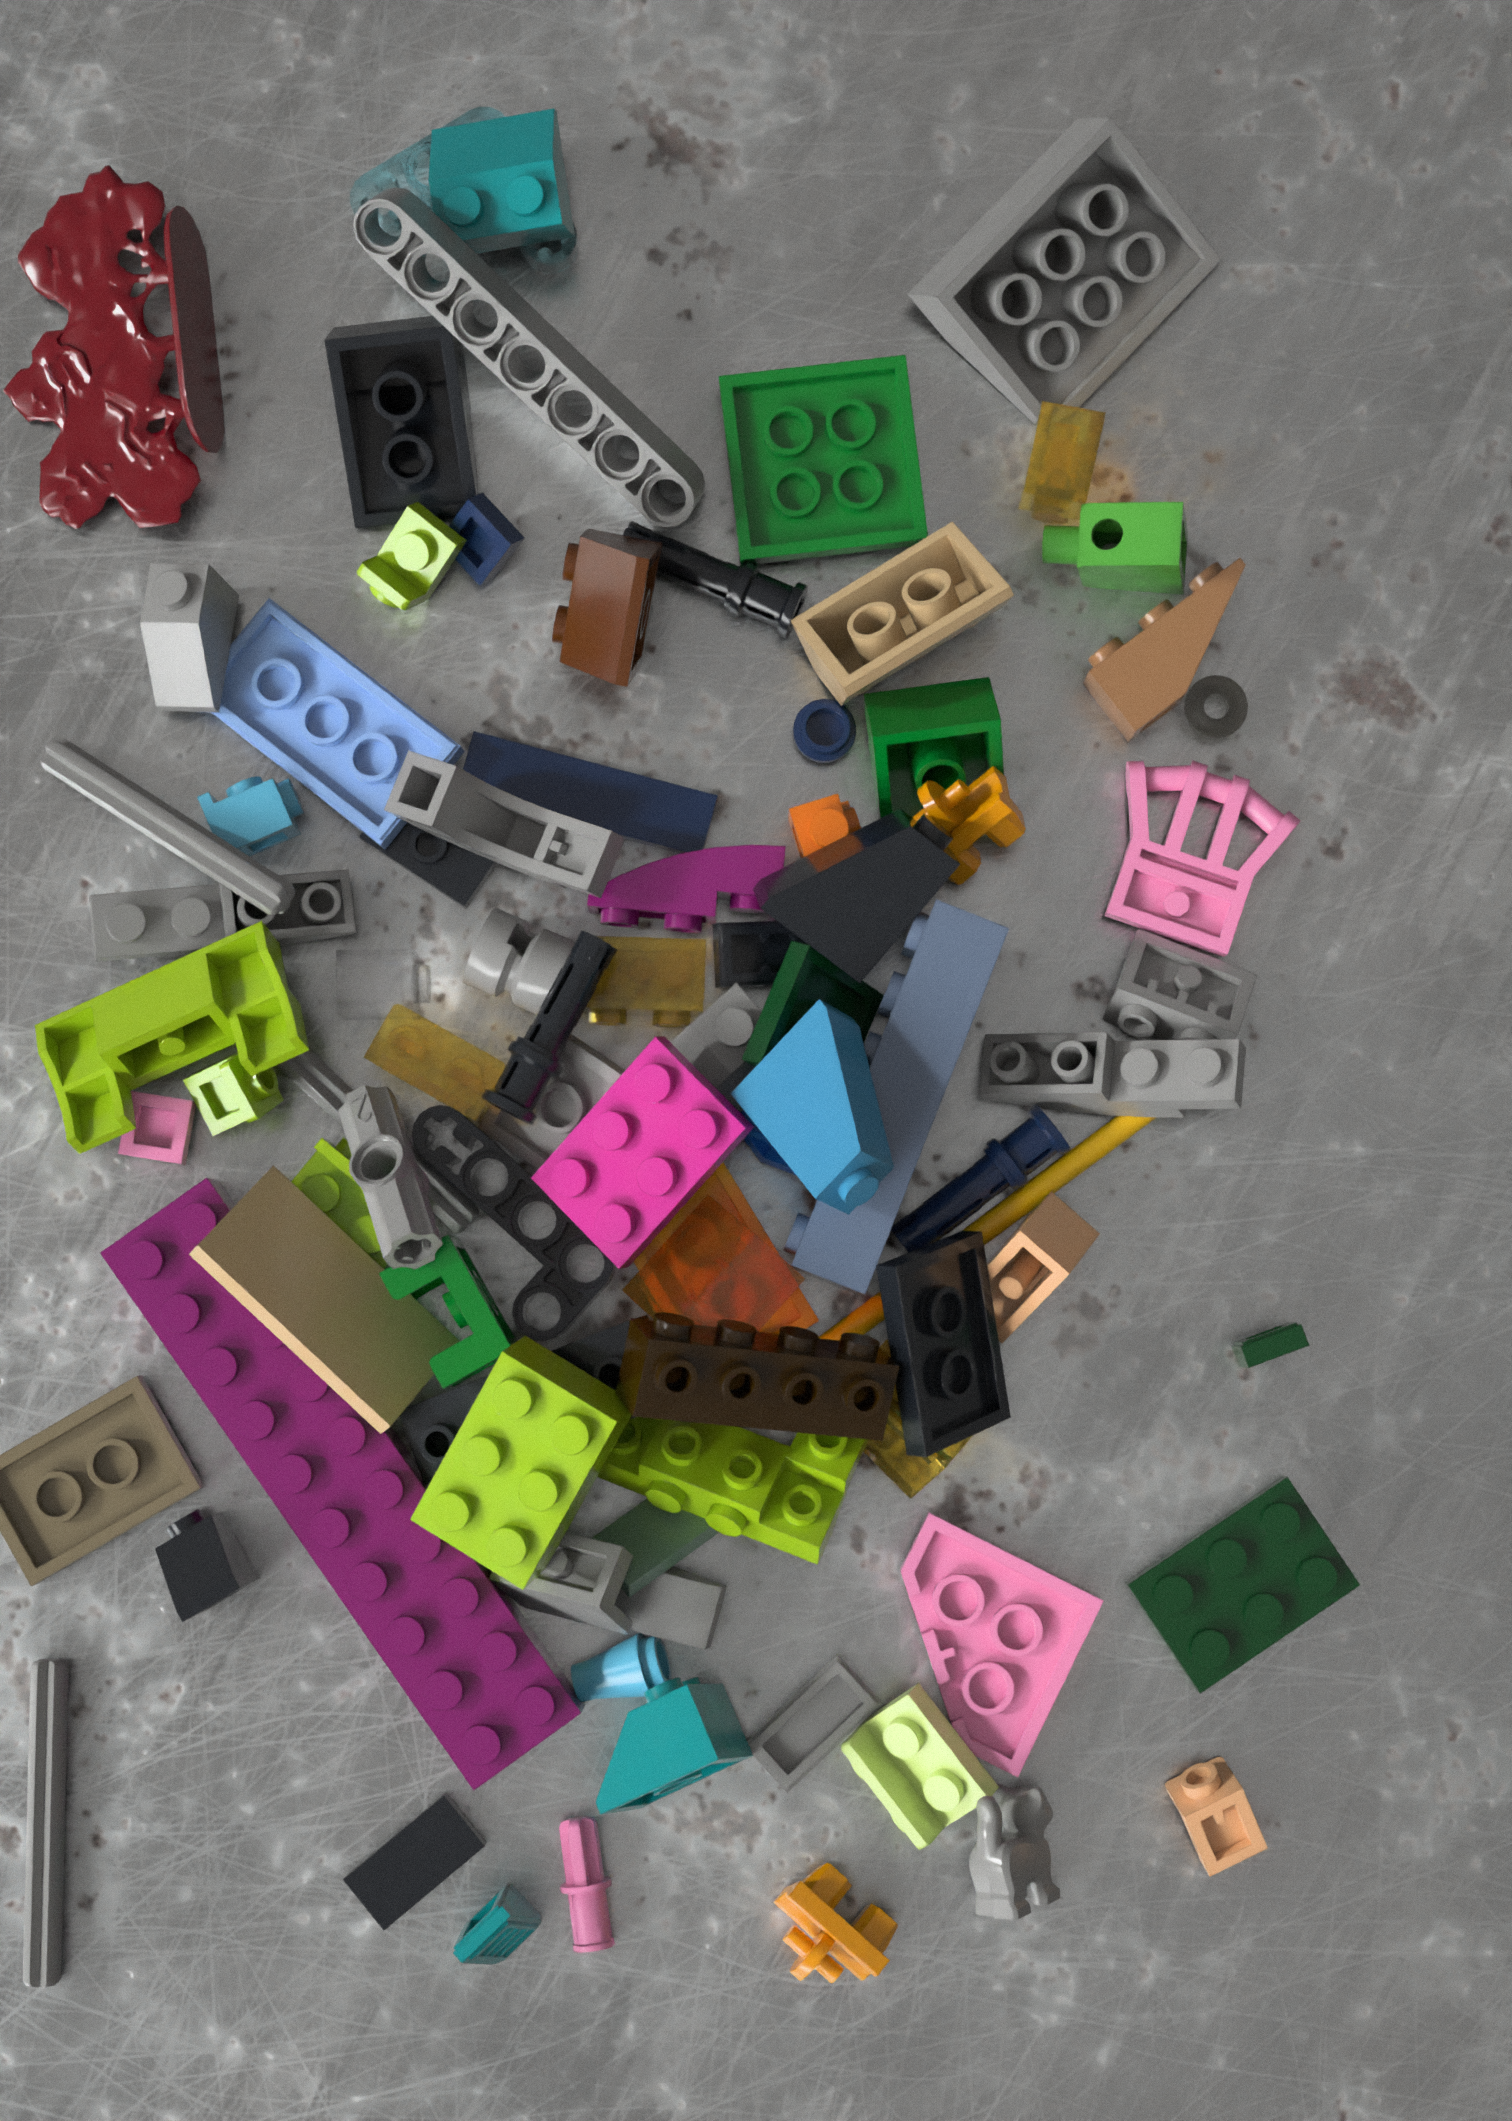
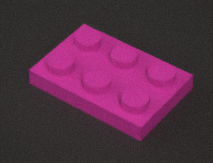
M658 1036L653 1038L531 1179L618 1269L627 1268L749 1134L754 1126L665 1036Z

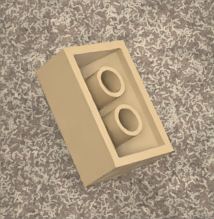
M952 521L790 621L815 673L842 706L1001 609L1014 594L1010 585Z

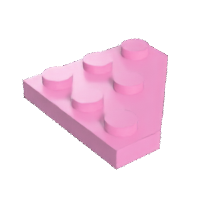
M928 1512L907 1553L900 1572L950 1723L976 1757L1018 1777L1104 1601Z

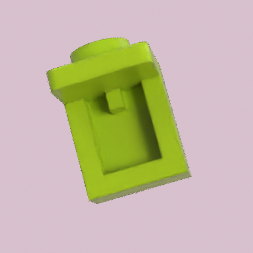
M238 1052L193 1072L183 1079L213 1136L242 1122L247 1121L251 1123L260 1119L284 1101L278 1089V1079L273 1068L271 1067L251 1076L241 1065Z

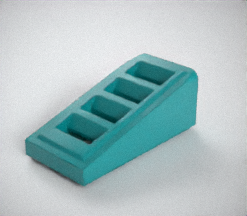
M506 1884L464 1925L453 1947L455 1949L453 1954L461 1963L487 1965L500 1963L509 1957L539 1927L542 1922V1916L513 1884L509 1886Z

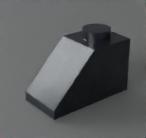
M200 1509L191 1512L166 1527L165 1529L171 1539L155 1548L175 1610L182 1622L208 1610L260 1579L259 1574L223 1512L212 1514L207 1518L203 1516Z

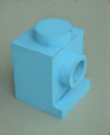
M259 776L245 779L229 787L226 790L228 798L219 802L209 792L197 797L212 833L249 857L301 835L294 817L304 814V810L289 778L279 783H276L273 778L263 782Z

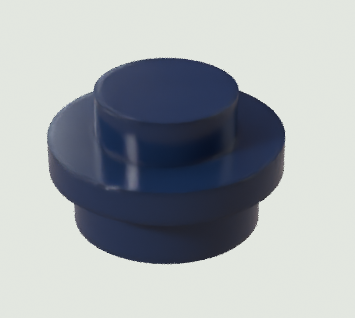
M819 699L805 705L796 716L793 726L794 741L800 752L810 760L820 763L837 761L844 757L854 744L856 737L854 717L848 708L844 705L841 706L835 700Z

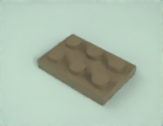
M142 1375L130 1379L0 1455V1532L30 1586L37 1585L205 1487Z

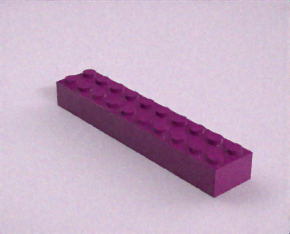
M205 1178L104 1249L100 1254L474 1791L580 1715L585 1707V1703L579 1701L574 1687L512 1598L489 1579L492 1570L410 1520L430 1482L424 1484L416 1461L393 1428L390 1426L380 1434L189 1255L236 1205L220 1181Z

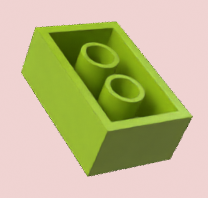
M524 1336L501 1352L410 1520L524 1590L546 1569L632 1414L617 1397L614 1389L529 1337Z

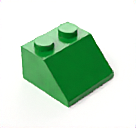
M989 677L864 694L868 748L878 819L900 808L911 817L916 815L924 808L917 794L918 788L929 780L937 782L946 790L958 779L969 786L992 766H995L1004 775L1001 718Z

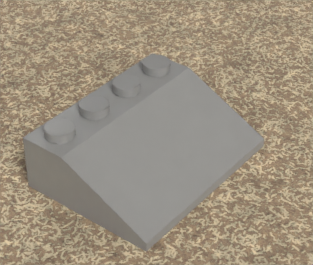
M1080 117L909 291L908 296L955 350L1045 435L1052 436L1222 259L1112 117Z

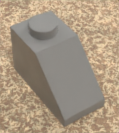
M150 563L140 626L155 705L161 711L219 712L239 594L210 564Z

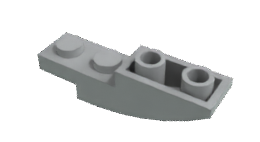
M349 869L279 875L292 883L295 895L290 901L289 909L283 914L277 913L275 915H268L220 883L90 895L89 903L95 961L159 956V960L182 958L260 921L266 925L280 943V946L355 934Z
M1107 1032L985 1034L979 1095L983 1099L1034 1107L1038 1105L1041 1109L1111 1116L1185 1118L1186 1109H1241L1246 1047L1240 1039L1114 1041Z

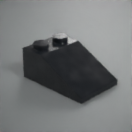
M434 316L334 327L324 341L355 528L397 524L407 506L419 502L439 519L455 517L469 498L478 495L467 373L462 343Z

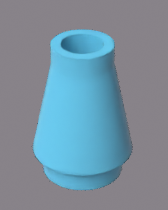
M637 1633L590 1659L572 1664L571 1666L572 1683L580 1702L593 1699L645 1697V1691L672 1679L668 1655L661 1638L653 1636L645 1638L642 1633Z

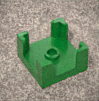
M449 1234L441 1238L443 1245L437 1249L435 1260L415 1270L409 1267L395 1269L389 1267L379 1273L391 1297L396 1300H400L409 1294L418 1299L445 1283L449 1291L443 1294L442 1297L447 1308L461 1329L469 1325L473 1333L472 1335L433 1356L429 1361L430 1367L443 1389L451 1385L456 1387L495 1365L501 1352L517 1342L516 1337L461 1239Z

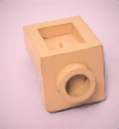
M1216 1757L1208 1762L1195 1764L1186 1769L1181 1775L1165 1783L1168 1794L1183 1819L1199 1859L1210 1877L1268 1849L1245 1792L1223 1757Z

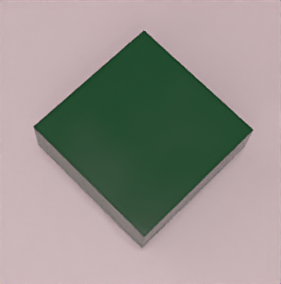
M1287 1322L1236 1341L1234 1346L1231 1347L1239 1367L1250 1368L1310 1345L1302 1324Z

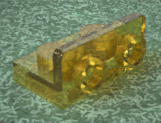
M596 936L616 948L617 953L611 960L607 970L603 973L593 996L583 1014H589L588 1024L627 1025V1015L652 1016V1026L686 1028L691 1024V1017H698L704 1012L706 939Z
M401 1004L393 1005L363 1057L377 1067L446 1106H450L480 1124L491 1105L481 1097L485 1089L494 1088L506 1066L499 1059Z

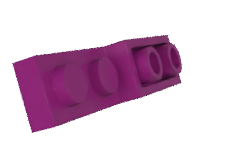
M740 845L714 847L680 853L653 861L608 881L601 898L588 894L587 906L590 914L601 915L600 924L606 926L637 928L639 918L664 920V930L701 933L702 923H716L718 900L730 901L729 910L752 914L766 913L760 908L753 888L760 879L784 868L786 846Z

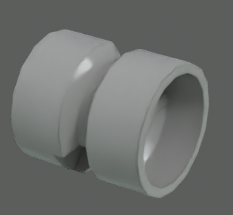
M495 907L487 917L476 939L464 971L462 982L494 997L507 991L511 993L513 1005L537 1015L576 941L547 929H543L536 935L530 933L528 921Z

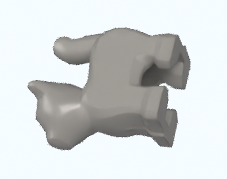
M997 1783L999 1788L992 1797L982 1796L976 1805L978 1815L977 1842L971 1851L969 1859V1869L975 1887L976 1915L990 1916L995 1919L1019 1920L1031 1913L1030 1903L1025 1898H1032L1035 1905H1047L1061 1898L1060 1888L1052 1882L1050 1849L1048 1842L1043 1836L1047 1825L1052 1820L1053 1811L1040 1787L1016 1786L1010 1788ZM1002 1822H1003L1004 1828H1005V1830H1004L1003 1832H1002Z

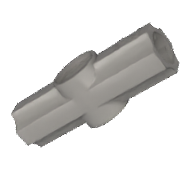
M363 1085L345 1094L346 1101L338 1110L352 1154L349 1162V1171L355 1182L363 1190L384 1260L392 1269L409 1267L415 1270L435 1260L437 1249L443 1245L428 1199L430 1190L429 1178L416 1162L393 1092L387 1086L376 1088Z

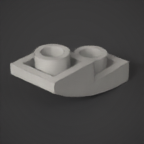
M673 1566L630 1598L620 1589L614 1605L633 1621L630 1630L688 1646L708 1649L711 1648L727 1586Z

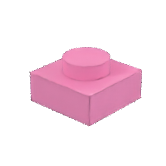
M131 1091L136 1129L121 1135L118 1154L186 1165L196 1110L195 1102Z

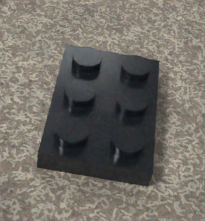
M960 1231L876 1265L891 1358L899 1365L895 1385L907 1455L928 1457L1011 1418L982 1232Z

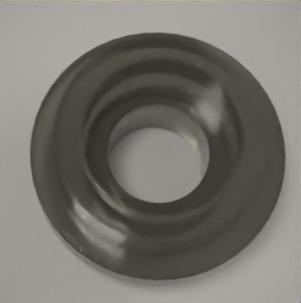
M1220 675L1207 676L1197 681L1188 691L1184 701V715L1187 723L1197 734L1209 739H1222L1235 733L1245 721L1248 711V702L1243 689L1234 680ZM1211 698L1219 699L1225 705V716L1219 719L1209 717L1204 710V702Z

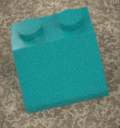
M555 108L432 130L428 182L433 212L476 254L575 237L558 117Z
M677 1677L644 1692L647 1703L628 1712L597 1796L596 1805L600 1815L643 1808L753 1756L723 1683L701 1684L699 1677L682 1682L681 1678Z

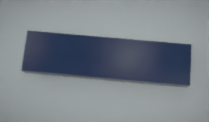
M473 731L463 767L464 771L525 801L611 830L627 840L676 853H686L705 848L718 800V795Z

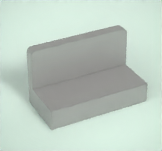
M566 1532L546 1569L524 1590L493 1571L489 1577L496 1586L516 1603L527 1609L627 1635L633 1624V1621L614 1605L633 1558V1555L620 1545Z

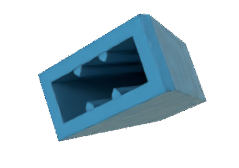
M819 999L731 1092V1095L813 1197L849 1215L857 1206L864 1204L873 1197L879 1187V1183L894 1168L860 1027L853 1018Z

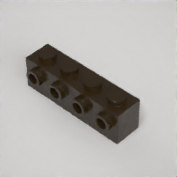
M661 1312L654 1315V1320L630 1319L615 1394L633 1417L883 1441L899 1365L879 1347L880 1342L862 1334L843 1333L840 1340L821 1339L813 1331L794 1326L781 1327L779 1334L757 1332V1329L748 1323L730 1319L719 1320L717 1327L694 1325L693 1320L682 1315Z

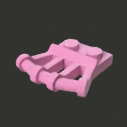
M1192 760L1190 765L1145 767L1144 761H1127L1125 779L1129 808L1130 841L1104 916L1225 957L1231 947L1254 876L1301 820L1290 811L1285 815L1249 786V779L1234 775L1232 780L1209 773L1207 772L1208 765ZM1181 791L1164 844L1161 845L1149 841L1147 792ZM1198 796L1223 804L1206 859L1180 851ZM1241 811L1268 835L1238 870H1234L1222 865Z

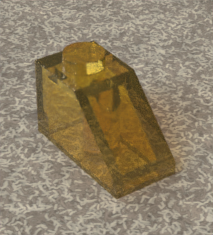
M1042 401L1031 436L1018 509L1031 511L1033 519L1049 524H1066L1069 518L1080 520L1081 505L1086 504L1106 412Z

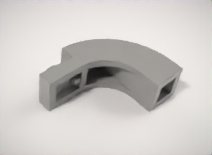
M409 750L384 808L386 812L477 855L565 889L569 887L598 898L602 897L625 841V838L611 830L540 807L500 790L455 765Z

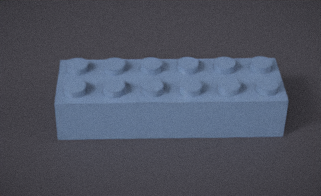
M937 899L930 915L920 912L914 919L900 954L911 958V964L906 975L896 971L893 972L877 1012L888 1017V1022L882 1035L870 1031L864 1045L894 1168L879 1183V1187L873 1197L864 1204L857 1206L849 1215L819 1200L816 1201L810 1217L798 1213L783 1250L795 1255L790 1267L791 1269L859 1296L866 1294L1009 931L1008 927Z

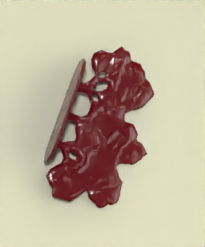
M110 165L105 166L100 172L90 173L82 192L60 196L56 204L47 212L44 225L31 234L18 254V263L34 289L47 299L55 300L69 311L68 322L63 330L46 331L31 352L32 364L30 367L20 369L3 390L11 399L12 405L28 422L34 420L54 422L61 429V433L52 445L50 453L40 462L39 503L43 511L52 518L60 517L66 525L74 529L81 528L84 522L97 515L103 509L107 497L112 496L117 499L126 514L139 528L178 523L182 516L181 505L192 497L193 491L200 483L201 478L197 466L177 448L173 433L185 417L194 441L205 452L218 453L223 445L225 434L210 276L206 251L200 232L189 212L184 207L175 206L167 214L164 225L166 258L164 260L149 241L152 231L161 223L165 210L163 192L149 181L137 184L124 183ZM133 229L140 230L143 242L135 243L128 239V231ZM126 249L144 256L141 259V267L150 266L152 269L150 274H133L119 264V252ZM134 283H146L143 293L137 297L130 296ZM158 284H168L173 334L156 337L148 332L145 326L144 304L149 294ZM169 351H175L180 399L161 394L158 386L165 366L164 359ZM165 418L164 428L161 431L150 433L147 430L150 421Z

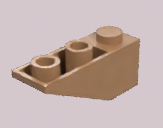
M1238 558L1225 569L1222 568L1219 562L1210 565L1188 584V587L1193 592L1175 607L1168 599L1164 600L1138 621L1143 631L1125 644L1122 643L1119 637H1115L1088 659L1093 668L1089 670L1083 685L1128 743L1177 707L1185 696L1246 566L1241 558Z

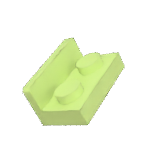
M919 1683L867 1717L841 1745L842 1752L851 1762L856 1774L865 1780L889 1811L896 1826L906 1833L919 1850L930 1845L946 1826L975 1809L979 1798L982 1796L992 1797L999 1788Z

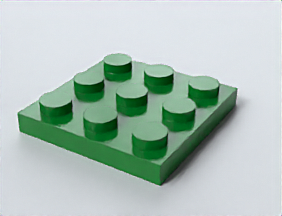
M906 355L719 376L740 564L742 562L747 564L749 562L763 564L911 547L928 537Z

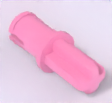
M579 1816L562 1821L559 1826L566 1882L560 1885V1891L562 1894H568L574 1940L572 1944L573 1951L584 1953L608 1949L615 1945L614 1937H612L606 1888L612 1886L611 1877L604 1876L598 1824L594 1817Z

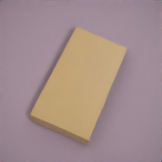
M274 1165L189 1253L197 1263L380 1434L395 1422L434 1375L429 1364L430 1359L459 1342L411 1294L400 1300L393 1299L379 1275L384 1269Z

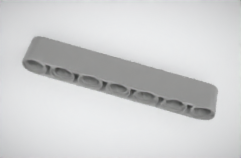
M398 187L383 190L359 207L354 216L353 231L356 241L362 249L647 520L657 526L667 528L678 526L688 519L703 496L705 488L703 473L697 464L416 195L407 189ZM380 207L390 209L398 216L402 226L400 237L390 236L383 231L378 221V210ZM427 254H435L444 259L450 271L449 282L437 281L431 277L425 265ZM473 300H484L493 306L498 317L497 326H485L477 320L472 309ZM529 345L538 349L544 357L545 370L538 372L526 367L520 358V346ZM576 390L585 394L591 401L592 415L584 416L572 411L567 404L566 391ZM623 435L631 438L638 446L639 458L630 460L618 455L613 447L612 437ZM668 479L678 483L685 492L686 501L673 503L666 500L659 491L658 481Z

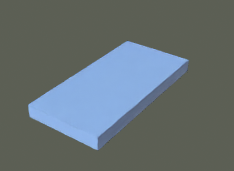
M270 598L230 645L219 712L210 713L383 849L389 846L407 823L386 812L384 808L408 750L452 765L465 752L458 743Z

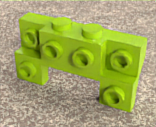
M262 921L35 1025L38 1054L45 1066L58 1099L65 1126L66 1140L79 1154L136 1129L131 1090L236 1043L239 1061L251 1076L309 1051L301 1005L288 989L280 943Z
M635 1417L627 1422L597 1477L646 1496L650 1503L661 1510L671 1513H677L681 1510L705 1518L708 1525L719 1533L732 1537L742 1534L818 1565L833 1533L847 1490L869 1439L797 1433L791 1446H787L736 1426Z

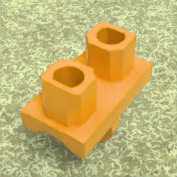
M995 766L988 769L969 786L958 779L945 790L937 782L929 780L918 788L917 794L924 808L912 818L918 821L923 814H926L951 834L953 840L948 846L960 865L948 879L957 885L963 884L974 875L981 864L980 852L972 845L981 836L987 835L1001 848L1010 846L1026 830L1023 814L1010 798L1006 776Z
M829 1863L820 1865L802 1881L785 1887L773 1902L813 1938L811 1940L796 1925H793L785 1934L782 1940L799 1954L789 1972L801 1981L815 1969L832 1984L841 1975L844 1968L827 1954L829 1952L859 1980H865L870 1974L876 1977L890 1961L883 1955V1952L888 1947L898 1924L881 1908L872 1903L863 1908L851 1925L846 1922L833 1909L852 1885L844 1875Z

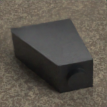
M900 808L760 879L753 888V891L763 911L861 983L959 867L960 863L948 846L953 840L948 831L926 814H923L916 821Z

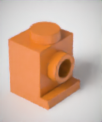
M838 794L789 808L788 822L800 859L861 828L854 807H850L848 800L840 802Z

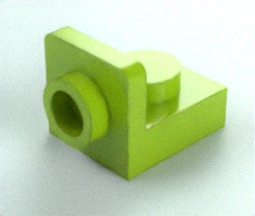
M419 502L407 506L377 556L363 561L356 573L370 584L369 589L379 601L390 607L408 610L430 599L467 540Z

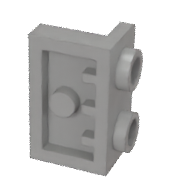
M1138 928L1128 951L1116 989L1106 1007L1103 1019L1110 1024L1120 1027L1129 1035L1140 1038L1146 1037L1151 1040L1236 1039L1257 974Z

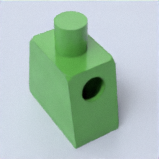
M1119 502L1082 504L1079 526H1044L1042 541L1043 564L1077 565L1082 586L1088 588L1184 595L1188 544L1184 503ZM1108 544H1118L1116 547L1109 550L1102 549L1105 545Z

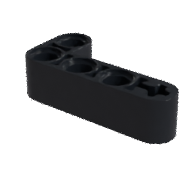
M437 1105L427 1108L419 1114L413 1124L412 1138L415 1148L423 1158L544 1265L519 1292L514 1301L512 1315L516 1327L523 1335L533 1340L548 1341L559 1338L609 1285L615 1275L616 1266L599 1249L604 1258V1269L601 1275L594 1281L587 1283L576 1280L569 1269L571 1255L582 1246L598 1247L531 1179L532 1175L465 1115L451 1106ZM455 1121L458 1125L454 1128L452 1134L470 1151L474 1148L476 1140L483 1144L481 1149L467 1157L459 1174H456L452 1167L462 1162V1159L442 1145L434 1151L431 1148L436 1138L430 1132V1129L436 1122L447 1127ZM489 1161L503 1163L508 1172V1183L505 1189L494 1196H483L480 1194L474 1181L478 1168ZM537 1203L548 1204L555 1212L556 1226L546 1238L531 1239L523 1231L522 1216L531 1205ZM542 1293L554 1296L561 1308V1315L557 1324L545 1331L532 1327L526 1315L527 1305L530 1300Z

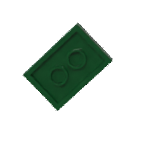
M1282 1476L1125 1582L1200 1694L1360 1586L1287 1476Z

